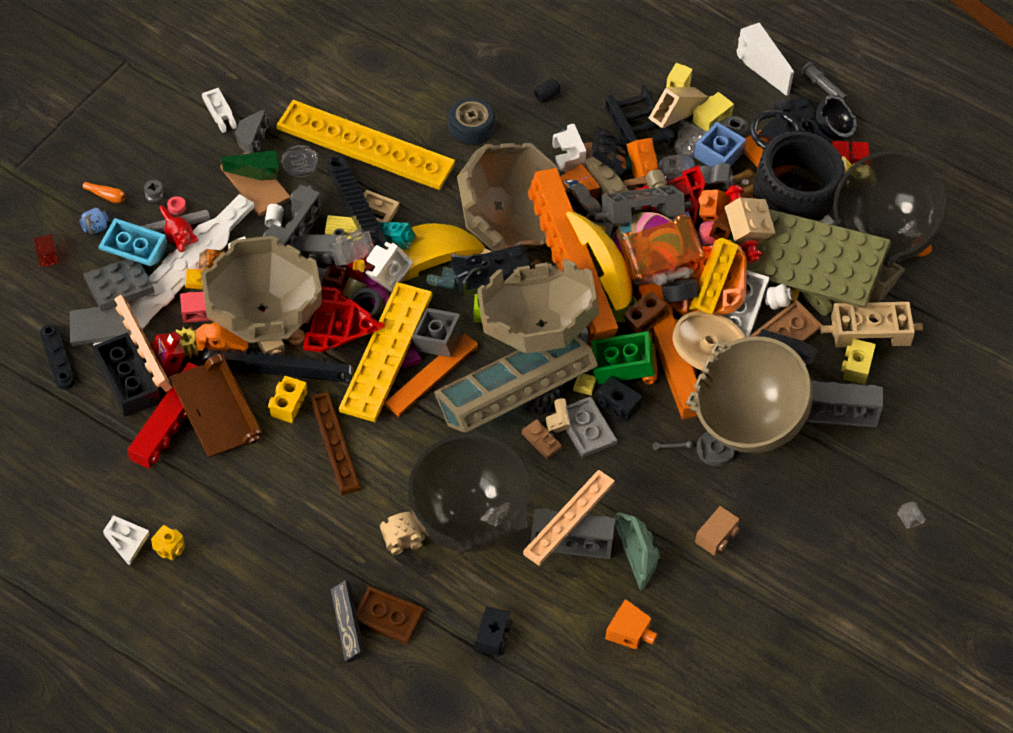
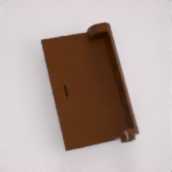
M223 354L213 355L206 360L204 365L169 376L170 382L208 458L248 443L255 444L261 440L260 437L263 433Z

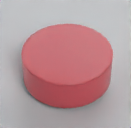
M175 196L168 200V211L171 214L180 215L185 212L186 202L182 197Z

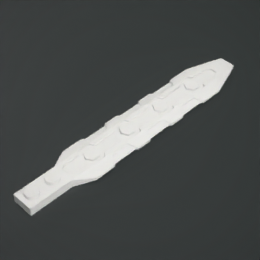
M239 194L216 218L198 225L192 231L199 239L196 243L187 245L183 252H179L176 249L173 253H170L162 261V264L148 277L155 293L128 302L142 330L163 307H166L174 299V295L185 285L187 268L200 270L227 245L230 231L254 208L252 201Z

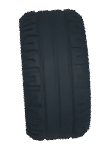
M466 98L456 102L451 107L448 115L450 134L457 141L468 145L485 142L493 135L495 130V112L489 103L478 98Z

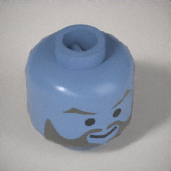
M93 208L84 212L81 216L82 219L79 220L83 231L91 235L105 230L107 227L106 222L109 221L106 212H101L99 208Z

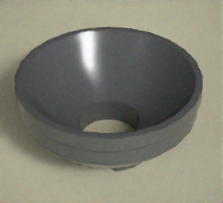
M731 116L724 118L720 122L721 125L743 138L750 136L749 124L740 117ZM737 122L740 126L732 127L730 123Z

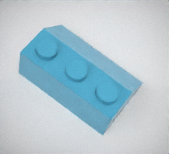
M114 218L98 248L152 266L161 261L168 245L165 234Z

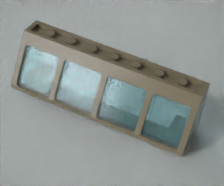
M576 336L565 348L528 354L517 350L434 393L448 427L466 433L597 367L598 364L592 349Z

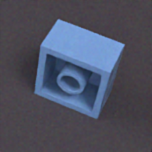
M716 122L696 143L694 157L711 167L720 163L732 166L744 153L746 139Z

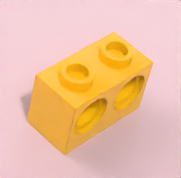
M284 376L282 382L277 384L276 394L274 397H271L268 404L271 417L293 423L307 394L306 382Z

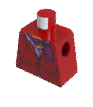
M177 332L159 334L150 344L167 378L178 374L185 355L179 342L181 335Z

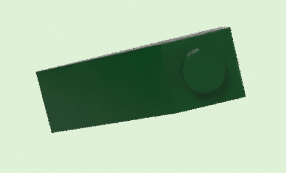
M276 150L221 157L224 172L261 181L280 178Z

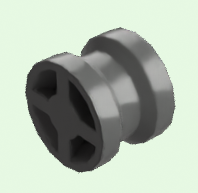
M150 180L145 183L146 200L150 203L160 202L164 197L161 182Z

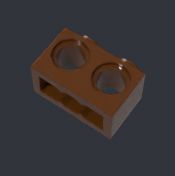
M651 291L642 296L635 305L630 306L623 315L626 324L636 333H641L652 329L669 315L667 304Z

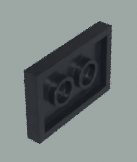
M597 126L593 133L591 156L622 175L626 169L627 144L623 139L611 135L607 129H601Z

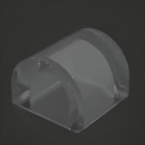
M914 501L904 504L898 510V515L907 529L925 522L924 515Z

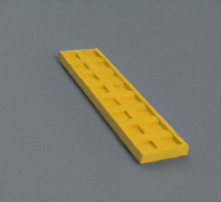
M396 283L379 320L386 327L373 333L340 404L339 411L341 413L376 422L411 345V337L433 296L431 291Z

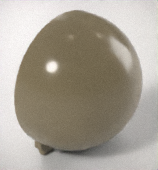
M754 336L732 342L725 340L723 343L716 342L710 353L714 358L708 357L702 369L703 373L699 375L693 387L697 392L691 391L685 404L690 406L691 411L697 413L702 425L714 439L732 450L744 453H763L788 443L800 432L806 423L813 401L811 378L801 357L785 343L768 337Z

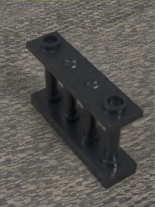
M645 84L641 85L640 95L621 101L615 100L612 94L605 97V109L621 139L626 144L639 140L635 134L658 128L661 134L649 137L652 138L653 144L665 141L668 148H672L675 135L668 126L661 128L653 121L635 127L628 124L630 120L651 115L656 106L650 90L648 91ZM643 102L646 107L645 109L628 114L622 113L620 109Z

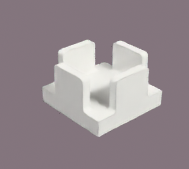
M575 124L567 125V131L553 135L552 143L554 148L561 147L562 151H567V153L557 155L555 158L560 171L565 173L581 163L585 167L586 149Z
M386 242L384 245L388 250L376 245L367 257L366 261L376 267L373 272L366 270L365 273L373 281L392 292L396 283H400L414 262L397 245Z

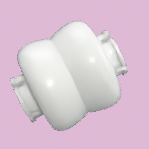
M784 284L769 287L767 294H764V298H766L765 303L767 306L770 305L773 310L780 307H788L790 300H793V296H791L793 295L790 288L787 289Z

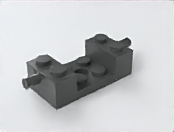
M300 184L297 190L292 192L290 200L292 202L293 220L287 223L285 229L272 224L269 230H265L263 237L274 236L279 239L280 244L286 247L287 245L293 246L300 234L308 235L321 216L320 192L315 191L314 187L310 185L306 187Z
M672 185L602 194L603 212L595 213V220H609L616 226H624L627 222H632L631 207L632 209H641L645 205L655 207L657 211L668 217V219H677L679 216L685 215V209H692V202H684V193Z

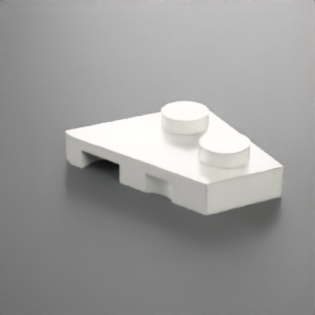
M116 516L111 518L103 531L104 536L129 565H131L149 536V530Z

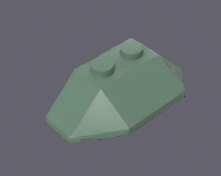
M621 512L616 513L615 526L640 591L644 590L657 568V562L660 559L657 547L654 548L651 531L647 530L646 525L642 521L631 515Z

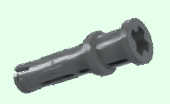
M812 61L804 65L801 74L809 77L813 84H818L830 95H836L847 100L848 95L825 77L822 70L819 71Z

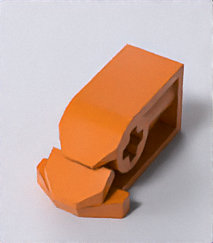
M215 322L210 325L205 323L196 329L195 341L200 351L204 348L227 351L231 348L232 352L239 349V352L242 353L248 348L246 340Z

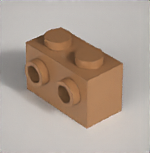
M719 506L697 532L695 543L715 556L719 550L723 551L725 549L728 539L730 537L734 538L740 529L738 527L739 518Z

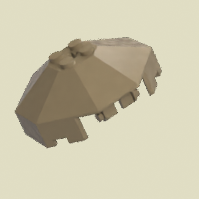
M508 143L497 146L485 144L474 152L457 176L466 228L492 251L520 244L523 245L524 250H537L546 246V235L540 228V219L535 215L534 203L529 199L528 190L530 189L535 172L557 168L559 173L558 167L532 143H524L522 145ZM499 202V203L501 204V205H500L501 210H500V209L496 210V209H495L496 205H495L494 203L497 204V203Z
M274 236L234 240L230 244V249L226 253L222 252L213 261L214 265L209 270L205 269L201 273L207 318L249 343L289 339L322 304V289L316 260L311 257L306 259L301 256L299 250L290 245L285 247ZM260 306H264V308H268V309H265V312H261V310H257V309H260Z
M567 259L562 260L564 272L552 267L551 263L547 264L545 262L536 264V269L531 270L529 266L517 267V269H514V273L504 281L502 269L497 270L490 277V283L486 287L482 285L477 289L484 333L526 354L565 348L599 314L592 271L586 268L580 270L577 268L576 263ZM540 322L545 324L544 327L539 326Z

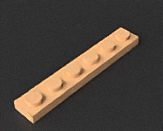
M122 295L115 298L118 305L116 310L121 317L124 316L125 320L123 323L128 331L131 330L132 334L130 337L133 342L139 345L140 348L137 350L140 356L146 359V368L150 373L153 372L154 377L152 379L158 388L161 386L167 392L173 388L129 303Z
M598 470L525 548L523 555L540 566L614 485V480Z

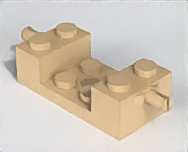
M909 302L868 303L866 309L845 303H834L831 315L832 325H821L820 327L821 334L832 333L835 338L836 347L851 346L853 339L891 338L892 346H911L914 331H923L922 323L913 324ZM876 318L879 322L873 323L869 319Z

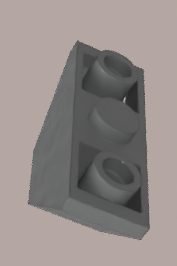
M260 110L239 121L235 134L238 146L246 154L257 153L260 150L261 141L265 138V131L269 128L270 124L265 110Z

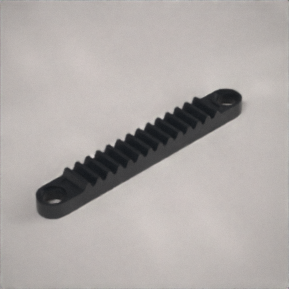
M334 156L329 158L327 161L328 173L368 251L372 252L375 247L374 243L381 244L379 247L386 250L384 245L386 238L381 231V226L376 220L371 207H369L364 193L362 194V189H360V185L355 180L350 167L341 157Z
M231 348L227 351L206 350L202 357V364L204 365L206 360L213 355L223 354L232 371L343 383L351 382L355 374V368L351 365L331 363L330 359L324 362L322 358L316 361L315 357L308 360L307 357L301 359L300 356H297L294 359L292 355H289L288 358H285L284 354L278 357L277 353L270 356L268 352L265 355H262V352L255 354L254 351L248 354L246 350L240 353L239 349L232 352Z

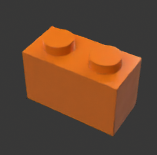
M652 138L636 140L627 144L634 178L646 176L652 170H659Z

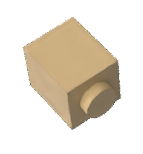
M282 340L258 342L263 355L267 352L270 356H273L274 353H277L278 357L282 354L285 355Z

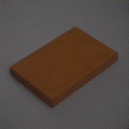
M371 586L368 587L356 609L360 626L408 645L425 612L423 607Z

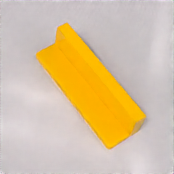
M724 238L715 240L698 283L699 295L693 297L689 307L690 310L697 309L708 315L713 314L739 245Z

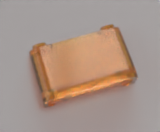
M686 214L676 216L674 221L637 233H632V231L621 234L622 238L619 239L632 283L641 281L646 276L650 277L653 274L674 267L690 264L691 260L697 263L705 259V254L691 217H686Z

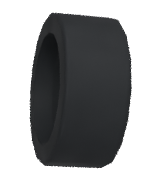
M696 279L678 280L661 287L665 302L682 301L699 295Z
M363 288L356 291L350 299L358 305L366 299H375V307L370 314L372 318L379 321L386 307L383 298L371 288Z

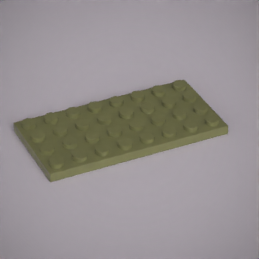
M769 209L776 234L759 242L756 248L757 251L762 252V257L755 263L747 261V270L769 277L770 284H784L787 288L866 309L891 241ZM736 241V242H735V244H737V245H739V246H740L741 244L745 243V242H741V241Z

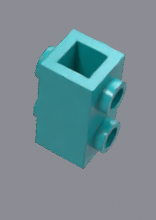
M379 222L386 242L393 243L400 249H408L416 238L409 223Z

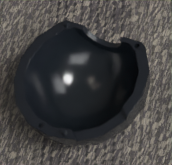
M829 95L821 101L816 111V121L820 130L828 137L843 139L853 135L855 132L856 117L855 115L853 116L850 108L845 104V100L836 95Z

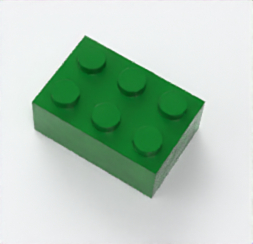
M648 331L592 340V351L598 364L597 367L593 368V373L598 384H604L610 376L618 381L655 376L653 342Z

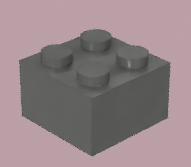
M425 308L411 338L416 350L419 352L452 357L465 326L461 315L458 313Z

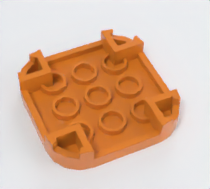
M690 245L684 246L683 259L679 268H692L693 275L687 279H696L697 286L713 245L691 248ZM740 246L737 248L713 313L721 315L734 312L745 301L747 259ZM693 298L670 302L681 316L699 311L697 309H689Z

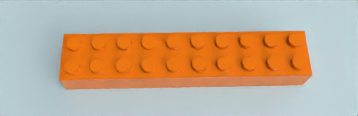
M557 168L537 171L531 181L528 196L534 203V212L540 219V228L545 232L546 244L551 248L553 262L563 272V259L576 263L577 268L580 270L586 268L592 271L599 314L586 326L588 330L587 345L592 349V340L614 337L618 326L587 246H582L566 215L567 212H573Z

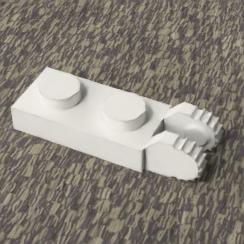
M219 88L202 93V98L215 122L218 123L221 132H226V125L223 122L228 119L232 129L237 128L232 111Z

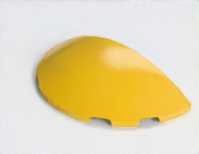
M567 212L566 215L582 246H590L604 272V275L599 279L615 310L624 309L632 299L633 288L627 264L613 240L594 222L578 213Z
M432 223L412 227L416 238L408 249L401 250L414 263L400 283L418 277L419 271L451 261V254L453 253L455 255L470 256L481 254L486 248L474 235L456 226Z

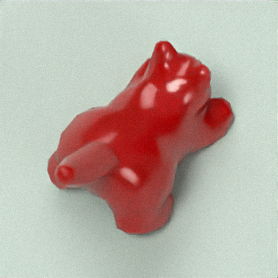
M160 206V211L166 220L164 227L166 238L170 244H176L179 252H183L187 245L196 243L199 240L192 233V226L185 219L172 216L164 206Z

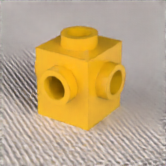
M165 525L151 539L153 550L162 558L167 557L172 561L176 556L181 555L185 548L183 535L178 530H172Z

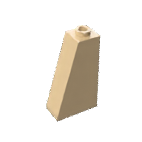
M695 87L665 88L649 119L661 128H665L693 115L694 109L698 105H702L708 96Z

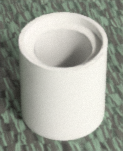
M270 204L267 207L265 225L270 228L272 224L281 226L284 212L282 206Z

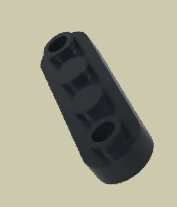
M46 325L41 328L40 337L55 385L61 390L70 389L74 385V377L59 329L55 325Z

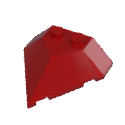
M699 165L683 171L682 176L667 181L668 186L672 185L684 193V202H692V209H685V212H689L694 227L700 207L699 197L706 183ZM646 185V186L641 187V188L636 189V190L648 189L649 186ZM645 205L642 208L644 212H653L663 215L662 213L657 211L655 207Z
M321 286L322 304L314 312L310 333L306 332L303 350L324 352L383 329L386 326L372 318L370 313L354 301L344 297L338 289Z

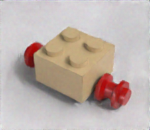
M733 185L725 192L726 196L731 198V202L725 206L734 241L745 242L740 247L742 250H746L747 261L755 263L762 257V252L757 251L756 248L759 242L776 234L766 199L742 198L743 187Z

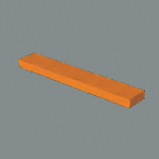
M464 333L452 357L440 355L388 399L385 402V406L400 417L478 348V343Z

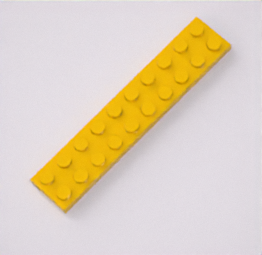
M292 100L277 123V129L437 190L441 189L455 165L454 159Z

